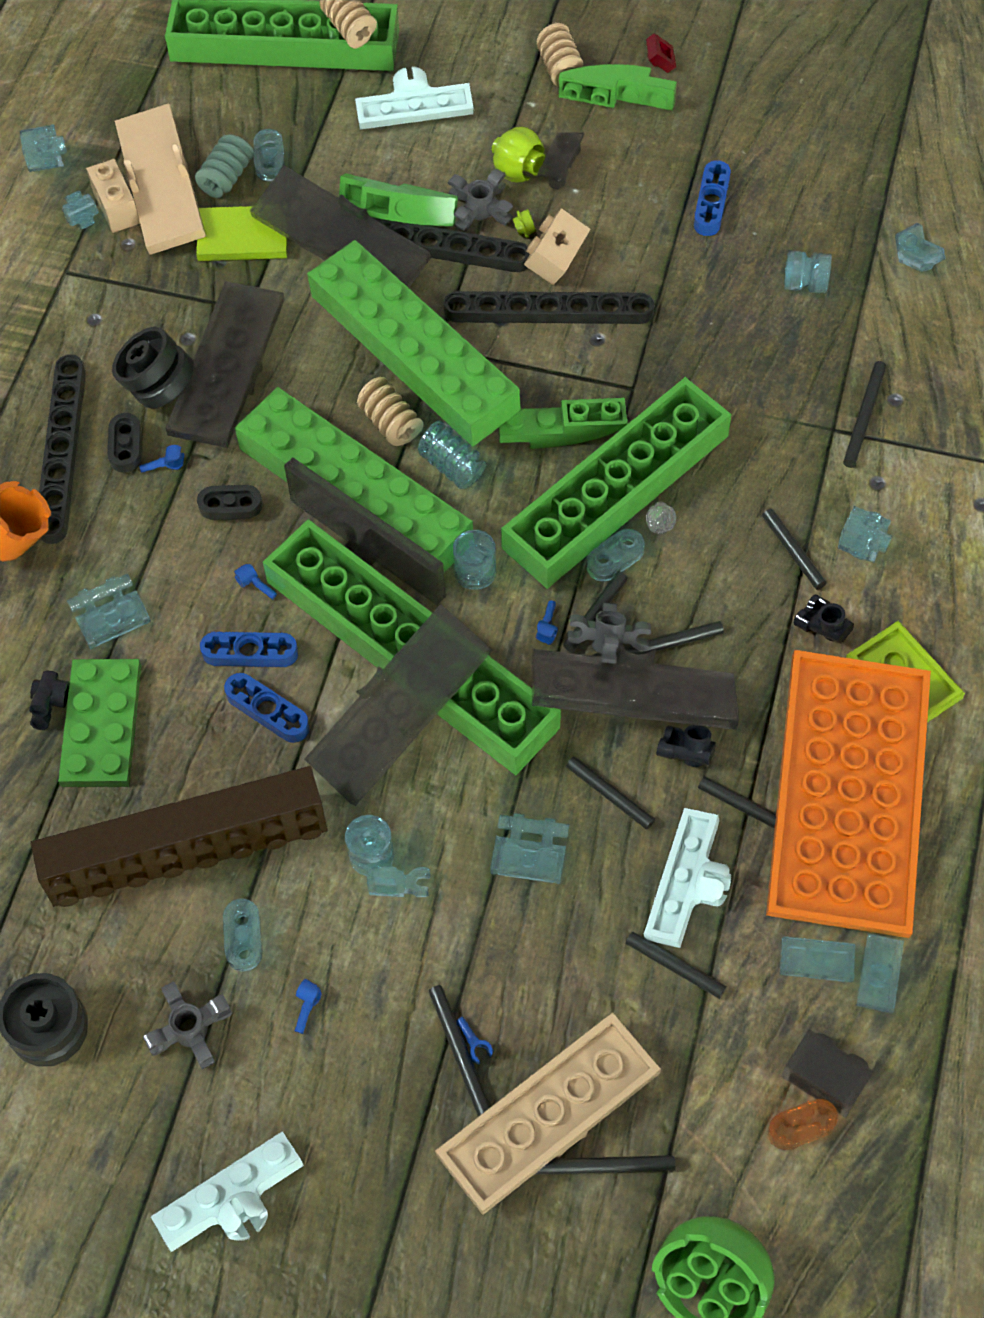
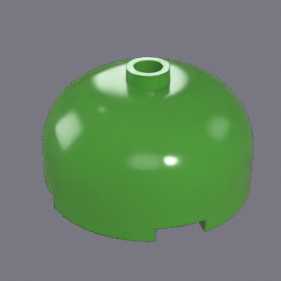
M701 1216L681 1223L667 1236L652 1264V1271L655 1272L659 1286L657 1295L664 1306L676 1318H699L687 1310L680 1298H692L702 1281L708 1284L698 1304V1312L702 1318H763L773 1295L774 1269L767 1250L751 1231L739 1223L726 1218ZM734 1305H739L736 1308V1310L732 1314H730Z

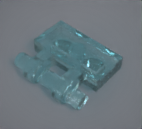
M128 573L118 578L112 576L105 580V584L89 591L85 588L78 592V596L67 600L72 612L83 607L86 610V613L75 617L90 649L151 622L137 591L135 590L126 595H123L121 591L133 585ZM112 595L113 601L96 608L94 602Z
M514 813V816L500 814L498 828L511 830L510 838L496 836L490 868L491 874L561 884L566 846L554 845L553 840L554 837L568 838L569 824L556 823V819L545 818V821L525 818V814ZM523 832L543 835L542 842L522 840Z

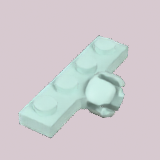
M411 67L413 79L408 80L407 70L402 68L393 76L394 92L355 98L359 128L361 130L471 115L474 112L469 83L434 88L428 85L426 73L422 69Z
M684 808L644 931V937L648 941L680 948L693 907L700 903L718 907L724 903L727 895H723V891H728L731 883L729 867L726 864L712 862L708 859L720 822L718 815Z
M282 1131L155 1213L151 1218L171 1252L216 1224L222 1226L230 1239L246 1240L250 1238V1235L243 1225L244 1222L249 1219L257 1233L266 1223L268 1213L260 1200L262 1193L304 1165Z

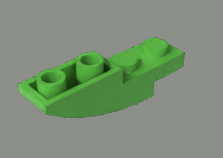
M604 64L575 68L560 72L559 75L560 98L611 108L615 107L617 100L673 110L675 104L677 81L651 77V68Z
M347 173L340 176L339 205L360 210V215L419 225H455L456 217L454 214L457 210L458 196L406 183L400 186Z
M625 398L561 400V407L521 409L520 412L498 428L499 443L529 442L530 449L551 448L582 443L613 434L628 424Z

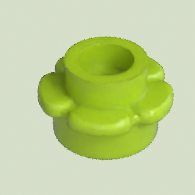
M528 209L522 212L518 210V217L513 218L516 230L519 235L525 234L526 238H530V234L537 232Z

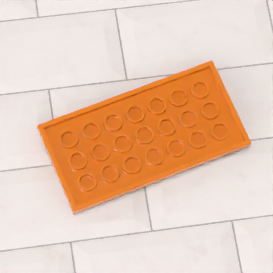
M794 650L791 661L766 916L898 937H911L913 933L931 671Z

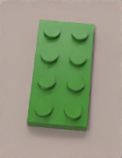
M72 659L58 779L61 787H130L142 666L139 659Z

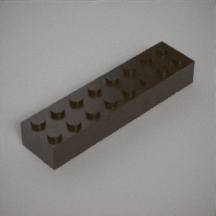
M307 766L30 841L38 881L53 907L58 905L68 907L87 897L108 896L116 889L127 886L132 888L146 885L149 880L160 877H177L185 870L196 867L210 868L215 866L218 861L225 859H243L250 856L253 852L265 848L274 850L284 847L287 842L298 839L312 840L319 837L321 833L327 832L328 829L312 766Z

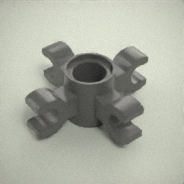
M495 168L490 173L487 181L479 179L472 181L470 184L463 177L457 174L453 175L448 181V184L452 186L448 194L456 195L458 200L462 199L467 202L464 206H460L454 214L455 217L459 218L455 223V227L466 231L474 219L485 220L490 216H493L502 225H507L512 220L513 215L508 212L513 208V205L506 200L494 198L496 194H500L506 187V184L501 182L506 173Z
M603 602V611L597 613L596 621H587L581 615L570 616V626L581 629L579 631H568V641L571 643H581L585 640H593V649L602 653L601 661L616 663V654L621 652L623 644H631L637 650L648 649V639L639 638L638 635L651 634V624L641 621L633 625H626L627 619L622 613L617 612V604Z
M174 981L162 987L161 990L172 1011L168 1019L169 1025L153 1030L143 1036L152 1056L162 1053L170 1045L179 1042L183 1046L191 1047L202 1070L214 1064L215 1061L204 1039L207 1034L208 1025L224 1020L232 1015L224 995L213 998L205 1006L198 1009L195 1005L184 1002ZM188 1019L197 1021L193 1029L189 1031L179 1030L184 1021Z

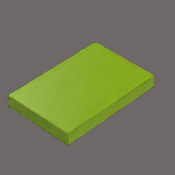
M288 205L199 208L206 237L197 239L196 255L198 261L287 258Z
M899 621L846 655V658L931 671L927 723L962 700L965 695L962 689Z

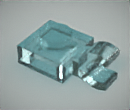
M380 866L377 869L368 868L367 886L369 895L405 897V894H413L417 897L429 896L428 886H419L416 882L420 878L430 879L431 872L429 868L417 867L409 874L404 875V871H399L392 866Z

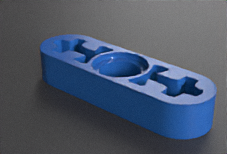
M711 161L704 168L694 218V229L703 236L715 235L721 227L731 173L729 165L723 161ZM715 174L720 175L718 184L713 183V177ZM709 194L717 195L720 198V200L716 202L707 201L704 197ZM706 213H712L710 223L705 222Z
M211 632L205 635L200 642L203 659L212 666L288 667L298 658L296 640L287 633ZM247 643H254L259 647L258 651L251 656L241 654L240 649ZM215 644H220L221 648L218 649L217 653H211ZM231 644H233L234 655L230 654V650H232ZM265 644H268L269 647L267 649L268 655H265ZM281 646H287L284 655H278Z
M245 673L233 674L226 680L224 690L227 700L231 705L287 742L296 743L307 737L310 726L308 717L303 710ZM244 686H246L248 695L253 697L251 703L249 696H247L243 692H239L236 695L234 688L237 687L239 689H242ZM264 701H272L276 704V709L270 714H261L257 710L258 706ZM284 713L285 719L293 724L298 720L300 728L292 727L288 730L287 722L281 718L282 714Z

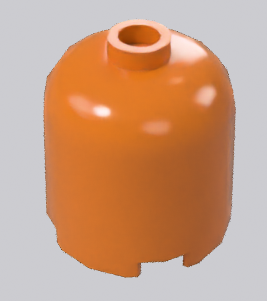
M17 481L4 482L0 485V561L2 562L17 559L43 537L48 531V518L51 516V510L45 498L36 489L29 491L25 487L18 486L20 483Z

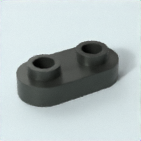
M121 413L114 416L108 426V458L112 468L118 472L133 471L141 463L142 428L139 419L131 413Z
M251 485L209 486L204 488L197 496V504L201 515L210 520L249 519L257 516L263 507L260 491ZM246 503L251 504L249 506L242 507ZM214 504L219 505L218 507H211Z

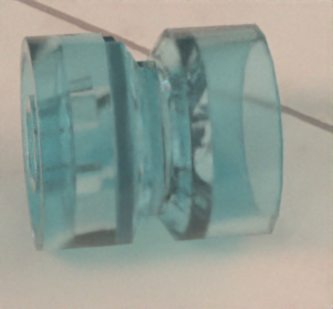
M788 250L784 290L800 291L804 286H807L809 292L827 294L832 254L814 252L811 258H809L806 252Z
M468 530L461 533L453 544L455 577L458 583L471 590L488 587L496 576L495 542L488 533L481 530Z
M362 815L354 819L348 825L345 832L348 857L353 869L365 876H378L386 872L394 859L391 830L387 822L374 815Z

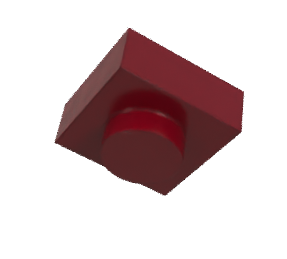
M653 33L646 39L648 60L653 66L660 67L669 73L676 68L673 46Z

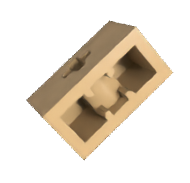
M115 159L86 168L93 193L111 232L115 233L140 224L134 199Z
M562 208L554 217L550 215L546 217L539 228L543 232L541 237L538 238L536 236L526 249V252L530 255L524 263L526 267L552 285L566 272L591 230Z

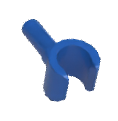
M170 445L166 448L165 457L139 465L140 470L143 473L165 466L172 470H178L183 466L184 453H181L179 445Z
M245 564L234 571L236 574L235 579L242 588L253 583L255 587L272 600L277 596L274 590L262 582L252 565Z
M548 601L543 620H540L537 625L536 639L548 645L553 643L558 632V627L551 624L556 606L554 601Z
M307 979L301 982L296 991V997L304 1001L294 1031L299 1034H303L309 1013L322 996L320 988Z
M464 1017L457 1019L456 1022L471 1047L470 1057L472 1062L480 1064V1060L474 1053V1050L478 1047L485 1048L491 1057L493 1049L490 1043L485 1040H479Z

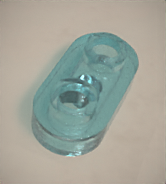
M274 129L261 130L254 137L256 175L264 181H275L282 177L285 171L283 138Z
M623 529L614 534L589 553L587 557L588 574L597 581H609L617 571L623 572L640 560L644 554L645 541L643 536L633 529ZM630 541L633 542V544L626 545L623 542ZM604 558L607 559L608 562L601 563L598 560Z
M236 899L230 902L223 912L224 950L229 965L237 971L244 972L254 969L262 959L261 918L257 906L252 901ZM245 916L249 918L246 924H237V920L240 917ZM243 950L251 952L249 957L241 959L238 956Z

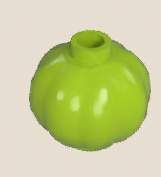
M515 127L503 133L501 137H497L492 144L491 150L494 154V166L496 169L506 173L504 178L510 182H525L530 177L523 176V171L536 176L544 168L546 162L544 145L538 135L529 128Z

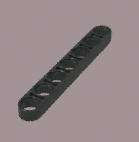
M347 212L335 214L331 217L329 223L332 238L340 243L349 244L356 240L364 247L510 272H522L528 268L524 265L530 255L526 252L528 246L519 241L389 221ZM339 224H349L351 226L347 231L335 229ZM371 228L380 231L375 236H367L364 232ZM399 233H404L409 236L404 241H396L393 239V237ZM427 238H433L438 241L433 246L422 244V241ZM456 243H462L467 246L462 251H455L451 248ZM485 248H491L496 251L491 256H484L480 253ZM514 253H521L525 258L520 261H514L509 256Z
M455 291L445 297L444 313L448 320L457 323L643 324L653 318L654 300L650 295L641 292ZM457 302L466 306L461 311H453L449 308L451 304ZM484 303H492L496 308L487 312L483 311L480 306ZM515 303H522L527 308L517 312L513 311L510 307ZM546 303L556 305L557 308L552 312H546L540 307ZM580 303L586 305L587 309L583 312H576L571 307ZM614 304L618 309L614 312H606L602 309V306ZM636 304H644L649 309L646 312L639 313L634 311L632 307Z
M74 354L60 357L55 364L39 493L46 501L53 495H60L63 497V500L58 505H48L51 510L48 523L57 522L60 526L57 531L46 533L40 538L47 544H55L62 541L68 531L86 377L81 358ZM75 365L79 367L73 374L67 375L62 373L67 366ZM65 391L76 392L75 396L69 400L59 398ZM63 416L73 418L68 425L59 426L56 424L57 420ZM59 442H67L69 444V447L63 452H55L53 450V447ZM62 468L66 470L65 475L61 478L54 479L49 477L50 473L55 469Z

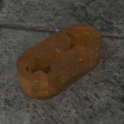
M816 1099L780 1112L770 1121L767 1131L768 1139L777 1149L791 1150L829 1135L837 1124V1109L827 1100ZM815 1110H818L821 1115L827 1114L829 1116L823 1127L820 1122H813L807 1125L806 1121L813 1118ZM780 1123H784L787 1128L795 1125L800 1127L792 1132L791 1139L787 1140L785 1135L778 1136L776 1134Z

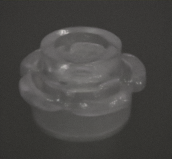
M657 502L655 506H651L646 516L649 530L659 534L672 530L676 523L674 509L667 506L664 502Z

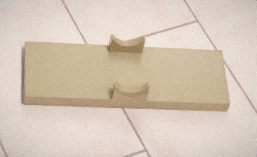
M168 103L115 120L124 157L123 164L128 176L129 187L133 193L145 245L149 254L151 255L206 237L170 104Z
M612 1012L435 1151L436 1156L482 1215H484L551 1160L560 1158L571 1146L586 1137L591 1128L657 1077L661 1069Z

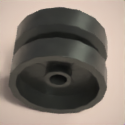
M155 326L143 329L133 335L119 350L112 365V375L126 390H129L134 398L144 407L151 409L162 407L173 401L185 389L194 371V361L180 346L176 345L175 341L162 328Z
M33 973L18 979L5 991L0 1000V1033L12 1050L24 1062L37 1067L55 1066L69 1060L80 1050L87 1036L88 1017L74 989L63 978L50 973Z

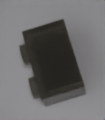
M808 1030L785 1065L781 1077L842 1117L847 1118L870 1081L874 1071L868 1068V1063L860 1056L853 1053L848 1055L837 1048L836 1043L823 1033L815 1034Z

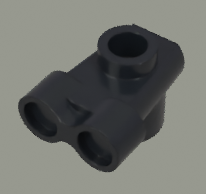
M817 594L810 598L807 606L800 610L794 619V625L805 632L812 630L823 635L827 640L836 641L840 644L854 628V623L846 618L845 610L842 606L830 603Z
M43 671L41 679H34L30 692L32 701L29 707V711L32 713L30 725L37 730H46L49 727L53 706L65 708L67 704L70 683L69 681L59 680L58 673L54 671Z
M667 725L664 736L660 738L656 755L671 760L673 758L682 759L688 766L700 767L703 764H710L715 752L716 742L711 741L712 733L704 726L691 725L686 727L683 732L681 728Z

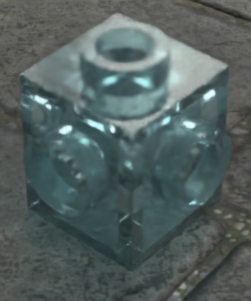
M55 125L20 130L22 152L29 172L64 166L62 154L67 153L64 137L57 135Z
M854 506L841 532L838 549L850 553L857 559H866L874 563L879 552L886 553L893 535L888 533L891 520L884 518L879 513L869 512Z

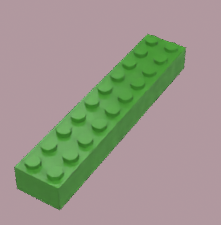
M309 519L263 561L266 579L271 586L515 776L560 729L561 710Z

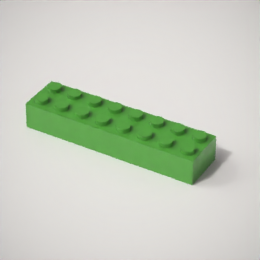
M172 0L165 40L169 58L172 62L394 71L399 37L398 5L363 3L371 16L376 20L377 26L368 42L362 47L354 49L349 46L322 11L320 1Z
M353 240L307 273L312 297L472 447L521 411L520 389L356 240Z
M684 377L501 528L502 549L548 589L729 436L732 414Z
M279 387L270 393L235 427L241 451L431 585L474 542L472 520Z

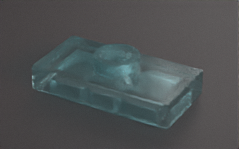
M868 933L865 942L856 1006L893 1013L904 941Z
M782 936L779 975L853 982L855 944Z

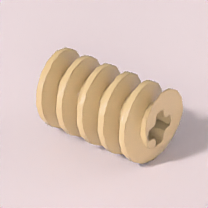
M320 0V8L350 47L357 49L368 42L376 29L377 22L360 0Z
M554 23L540 32L537 38V48L540 51L553 84L559 87L560 72L583 67V60L576 49V44L569 33L567 25Z
M385 377L372 379L359 393L357 399L358 407L372 420L373 425L379 429V432L386 437V440L391 445H404L416 438L422 431L424 422L417 418L415 411L409 410V404L406 401H402V396L399 393H395V388L392 385H388V380Z

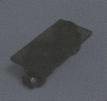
M584 132L557 133L537 173L539 177H548L551 188L558 190L565 185L569 174L568 168L572 167L576 157L581 152L580 143L584 137Z

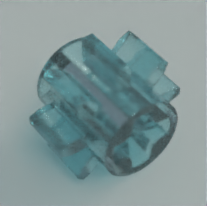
M76 191L64 197L67 204L61 206V209L71 227L78 224L80 229H84L95 223L93 216L99 214L89 193L82 196L80 191Z

